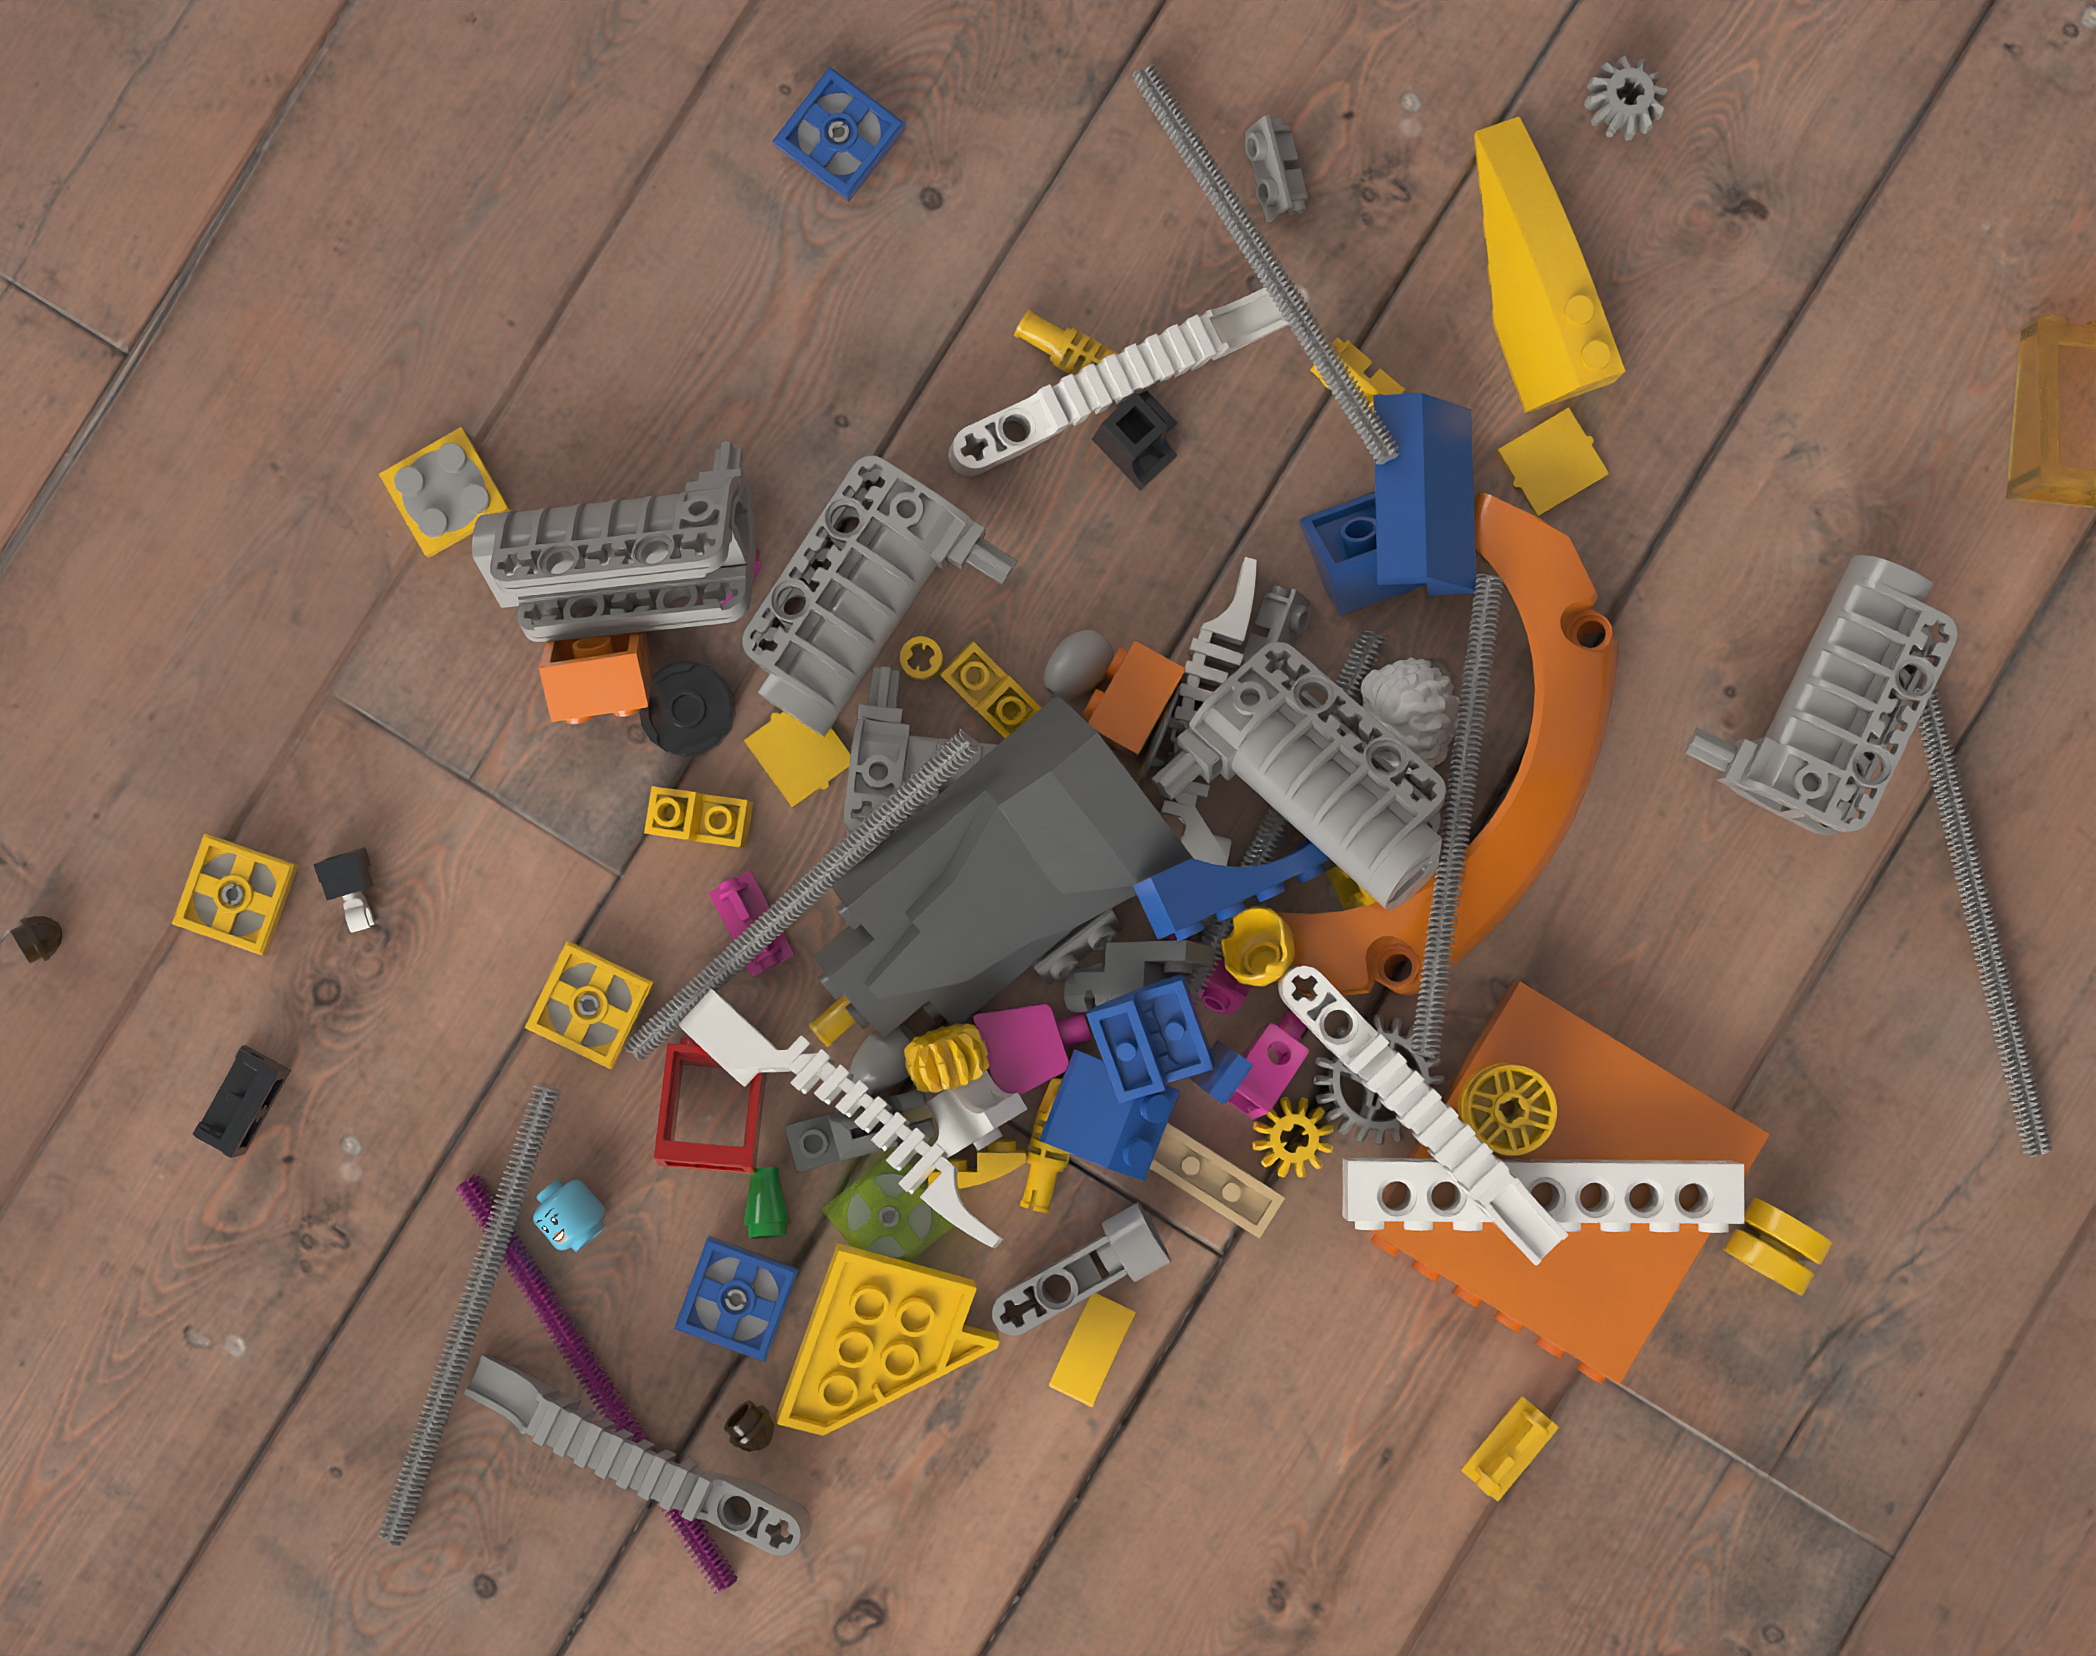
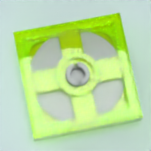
M894 1149L821 1210L850 1246L911 1262L955 1225L920 1198L928 1188L925 1181L912 1194L909 1191L906 1192L898 1184L913 1166L908 1162L900 1171L896 1168L894 1169L886 1161L896 1150Z

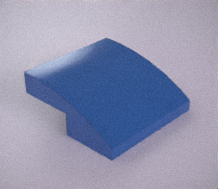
M1184 974L1136 989L1098 1005L1086 1013L1119 1103L1164 1091L1169 1082L1214 1070L1215 1060Z

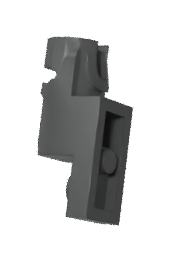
M1188 940L1106 943L1105 962L1085 967H1075L1067 975L1064 988L1066 1007L1072 1012L1086 1014L1088 1010L1136 989L1171 978L1172 975H1193V967H1213L1214 947Z
M918 1090L883 1099L892 1107L889 1110L892 1115L896 1112L901 1114L902 1111L927 1104L925 1093ZM860 1106L850 1118L838 1110L786 1125L785 1130L797 1173L837 1161H845L882 1151L883 1149L879 1148L871 1139L882 1129L884 1124L879 1121L869 1133L862 1130L854 1122L866 1110L863 1106ZM932 1117L912 1122L908 1126L912 1131L917 1127L927 1137L936 1135ZM898 1136L887 1149L900 1146L904 1140Z

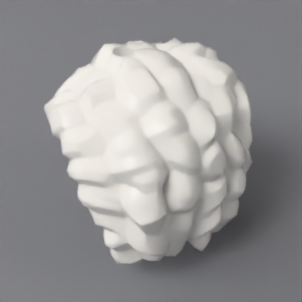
M1412 657L1407 660L1395 661L1392 665L1388 664L1380 670H1372L1363 679L1360 690L1363 695L1362 707L1431 768L1445 760L1449 750L1448 745L1453 740L1454 733L1458 731L1455 727L1459 725L1456 721L1459 719L1457 715L1459 714L1460 700L1452 695L1454 685L1451 682V678L1442 676L1439 668H1432L1431 661L1424 659L1416 660ZM1372 736V737H1371V740H1370L1369 742H1371L1372 740H1374L1375 737ZM1361 737L1362 741L1368 745L1369 743ZM1383 751L1377 753L1394 769H1397L1400 765L1399 758L1392 752ZM1408 768L1406 774H1411V771L1413 770L1411 768Z

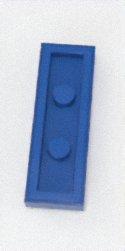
M1217 1040L1211 1048L1215 1060L1214 1070L1190 1076L1189 1079L1223 1105V1103H1227L1251 1071L1253 1064Z

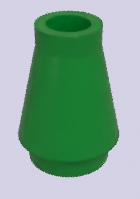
M756 1168V1173L750 1174L743 1227H748V1238L759 1239L787 1236V1224H790L791 1220L779 1179V1168Z

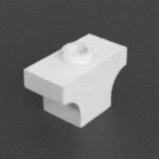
M987 1070L979 1079L971 1080L967 1085H960L952 1090L946 1089L926 1102L939 1128L936 1144L948 1153L945 1157L946 1159L972 1143L979 1151L1003 1136L998 1127L1027 1110L1018 1092L1010 1094L1002 1091L993 1082Z

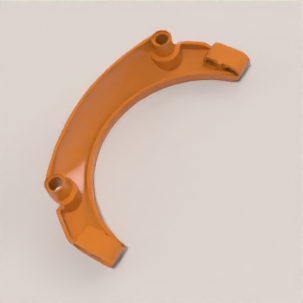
M1482 492L1478 493L1474 500L1475 552L1494 570L1498 577H1502V580H1504L1502 583L1508 589L1519 610L1527 632L1533 659L1534 709L1528 744L1518 773L1505 799L1489 823L1470 845L1465 848L1467 853L1461 854L1466 857V859H1461L1466 864L1460 865L1465 871H1459L1464 877H1458L1463 883H1457L1462 889H1457L1456 891L1462 894L1456 895V898L1461 899V901H1455L1460 907H1454L1459 913H1453L1458 919H1452L1453 922L1457 923V926H1451L1456 929V932L1451 931V934L1456 937H1450V940L1455 942V944L1449 943V946L1454 948V950H1448V952L1453 954V956H1447V958L1452 960V962L1446 963L1450 966H1454L1482 942L1519 903L1548 865L1567 834L1590 783L1605 736L1613 697L1619 649L1618 639L1609 620L1602 614L1590 609L1595 604L1598 595L1570 537L1555 529L1544 520ZM1593 632H1601L1606 635L1604 641L1595 648L1582 646L1586 636ZM1435 873L1404 904L1390 911L1386 910L1379 902L1344 911L1316 914L1275 911L1289 926L1294 936L1295 957L1290 967L1303 965L1315 968L1322 973L1341 995L1369 993L1374 985V980L1403 997L1417 994L1422 990V988H1419V985L1423 983L1420 981L1424 977L1421 975L1424 972L1422 967L1425 965L1423 960L1426 959L1423 956L1427 953L1424 949L1428 947L1425 943L1428 941L1426 936L1429 935L1427 930L1430 929L1428 924L1431 923L1429 918L1432 917L1429 913L1433 911L1430 906L1434 904L1431 900L1435 898L1432 894L1436 892L1433 888L1437 886L1434 882L1438 879L1434 877L1438 873ZM1401 961H1410L1412 963L1410 976L1402 982H1394L1392 980V971L1396 964ZM1294 977L1292 983L1295 985L1296 990L1308 997L1312 996L1313 993L1308 988L1313 982L1311 977L1307 979Z

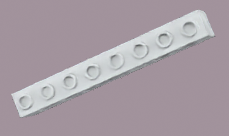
M1343 1158L1342 1216L1347 1221H1355V1229L1383 1230L1384 1221H1404V1229L1434 1230V1222H1453L1454 1230L1480 1231L1483 1230V1222H1493L1474 1202L1475 1199L1456 1183L1457 1180L1451 1177L1443 1168L1444 1165L1435 1158ZM1500 1159L1510 1169L1508 1172L1516 1176L1530 1194L1537 1184L1542 1182L1550 1184L1553 1191L1552 1200L1543 1208L1566 1232L1581 1231V1223H1600V1230L1608 1232L1630 1231V1223H1649V1230L1654 1232H1679L1680 1223H1698V1231L1712 1233L1729 1232V1224H1744V1164L1736 1161ZM1393 1181L1402 1182L1406 1187V1198L1403 1203L1396 1207L1385 1206L1382 1200V1192L1385 1186ZM1441 1182H1451L1455 1189L1454 1200L1446 1207H1435L1431 1198L1432 1190ZM1589 1183H1597L1602 1194L1600 1202L1593 1208L1585 1209L1580 1202L1581 1190ZM1645 1183L1650 1190V1199L1644 1207L1634 1209L1629 1200L1630 1192L1637 1184ZM1694 1183L1699 1191V1199L1692 1208L1683 1209L1679 1203V1193L1684 1186Z

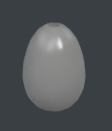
M1080 630L1062 640L1052 653L1045 667L1043 684L1046 692L1053 698L1059 695L1063 700L1079 697L1102 683L1107 676L1106 671L1114 658L1113 648L1108 640L1093 630Z
M900 1024L885 1038L877 1030L873 1031L863 1041L852 1060L849 1072L855 1077L851 1081L856 1084L860 1080L873 1091L872 1094L886 1091L909 1077L905 1065L904 1049L916 1035L903 1024Z

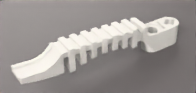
M713 989L678 1024L744 1087L757 1073L793 1071L797 1076L790 1083L804 1094L821 1078L824 1083L814 1094L828 1105L842 1090L845 1091L847 1094L835 1107L850 1118L860 1106H863L866 1110L854 1122L867 1133L881 1121L884 1126L871 1139L879 1148L886 1151L898 1136L904 1140L886 1160L894 1169L896 1168L900 1171L917 1152L923 1156L898 1183L906 1192L909 1191L912 1194L937 1168L942 1173L920 1198L949 1222L986 1245L996 1249L1004 1240L974 1217L964 1205L958 1190V1168L945 1158L948 1153L936 1143L932 1147L926 1142L929 1138L917 1127L913 1131L909 1129L910 1122L902 1114L896 1112L892 1115L889 1112L892 1107L881 1097L878 1096L874 1100L870 1096L873 1091L859 1080L855 1084L851 1081L855 1076L841 1064L838 1068L834 1067L833 1064L836 1061L823 1049L818 1053L811 1054L816 1047L802 1035L788 1050H778Z

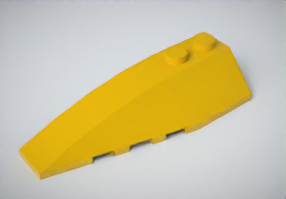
M1520 116L1475 131L1474 143L1479 193L1482 195L1484 215L1482 219L1483 232L1488 255L1489 285L1491 284L1493 309L1491 310L1493 327L1524 413L1527 414L1614 383L1625 372L1624 365L1576 237Z

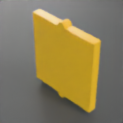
M1569 407L1497 450L1498 455L1514 479L1512 487L1520 489L1536 517L1609 475V472L1592 446L1594 442L1593 437L1585 435Z
M784 711L781 714L772 713L771 721L744 740L792 808L820 788L823 790L828 789L829 782L850 766L851 754L832 728L823 737Z

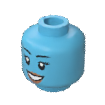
M556 1179L536 1196L541 1205L536 1209L533 1221L558 1250H567L571 1247L576 1253L605 1229V1225L601 1221L606 1215V1208L582 1180H572L564 1185L559 1179Z

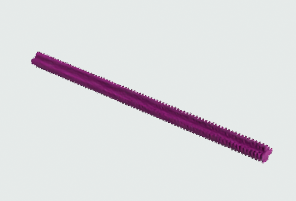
M472 1175L460 1183L456 1191H461L459 1196L464 1197L462 1201L467 1202L466 1207L470 1206L469 1212H474L472 1216L477 1217L475 1221L480 1222L479 1227L490 1228L489 1225H486V1222L493 1221L487 1218L494 1217V1214H491L490 1211H496L495 1208H492V1205H495L496 1202L491 1201L494 1196L487 1197L491 1191L487 1190L484 1192L485 1188H487V1185L481 1186L484 1180L478 1181L481 1176ZM516 1230L511 1231L512 1236L508 1237L510 1242L506 1243L508 1248H504L506 1253L502 1254L504 1259L501 1262H507L505 1268L510 1267L508 1273L514 1272L511 1277H517L514 1281L515 1283L520 1282L517 1287H524L521 1293L527 1292L524 1298L530 1297L527 1302H534L531 1305V1309L537 1307L534 1313L540 1312L537 1318L544 1317L540 1323H546L544 1329L550 1327L547 1334L553 1333L550 1337L551 1339L556 1338L553 1343H560L557 1349L563 1348L560 1351V1354L566 1353L563 1358H570L567 1364L573 1363L570 1366V1369L576 1368L573 1374L580 1373L576 1379L583 1378L580 1381V1385L586 1383L583 1390L589 1388L586 1394L592 1393L589 1398L590 1400L596 1398L592 1404L599 1403L596 1410L603 1409L599 1415L606 1414L602 1419L606 1418L615 1423L612 1428L616 1429L615 1433L625 1429L635 1434L631 1441L635 1443L644 1439L649 1441V1438H645L647 1434L641 1432L643 1428L638 1427L640 1424L635 1423L637 1419L632 1418L633 1413L628 1412L630 1408H625L627 1403H622L623 1397L619 1398L620 1392L615 1393L617 1388H612L614 1383H609L611 1378H605L607 1372L602 1371L604 1367L599 1368L601 1363L596 1362L598 1358L593 1357L594 1352H589L591 1347H586L588 1342H583L585 1338L579 1337L581 1332H576L578 1327H573L575 1322H569L571 1316L566 1317L568 1311L563 1312L565 1307H559L562 1302H556L559 1297H553L555 1291L549 1292L552 1286L546 1287L549 1283L548 1281L543 1282L546 1277H539L543 1272H536L539 1266L533 1267L536 1261L529 1262L533 1257H526L529 1251L523 1252L526 1246L520 1247L523 1241L516 1242L520 1236L513 1237ZM672 1509L668 1511L665 1518L671 1515L668 1522L675 1521L671 1527L678 1526L674 1532L681 1531L678 1538L684 1536L681 1543L688 1542L684 1546L685 1548L691 1546L688 1553L694 1551L691 1558L698 1557L694 1563L701 1562L697 1568L704 1567L701 1571V1574L707 1572L704 1579L711 1578L707 1583L714 1582L711 1586V1589L717 1587L714 1594L725 1590L737 1582L738 1576L733 1575L734 1570H730L731 1565H727L728 1561L723 1560L725 1556L720 1555L722 1551L717 1550L718 1545L713 1544L714 1540H710L712 1536L707 1535L708 1530L703 1529L705 1525L700 1524L702 1520L696 1518L691 1522L681 1517L682 1510Z

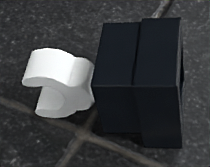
M365 847L329 857L313 864L326 900L343 897L345 917L351 933L370 928L371 925L375 924L372 911L361 892L373 885L368 866L371 864Z

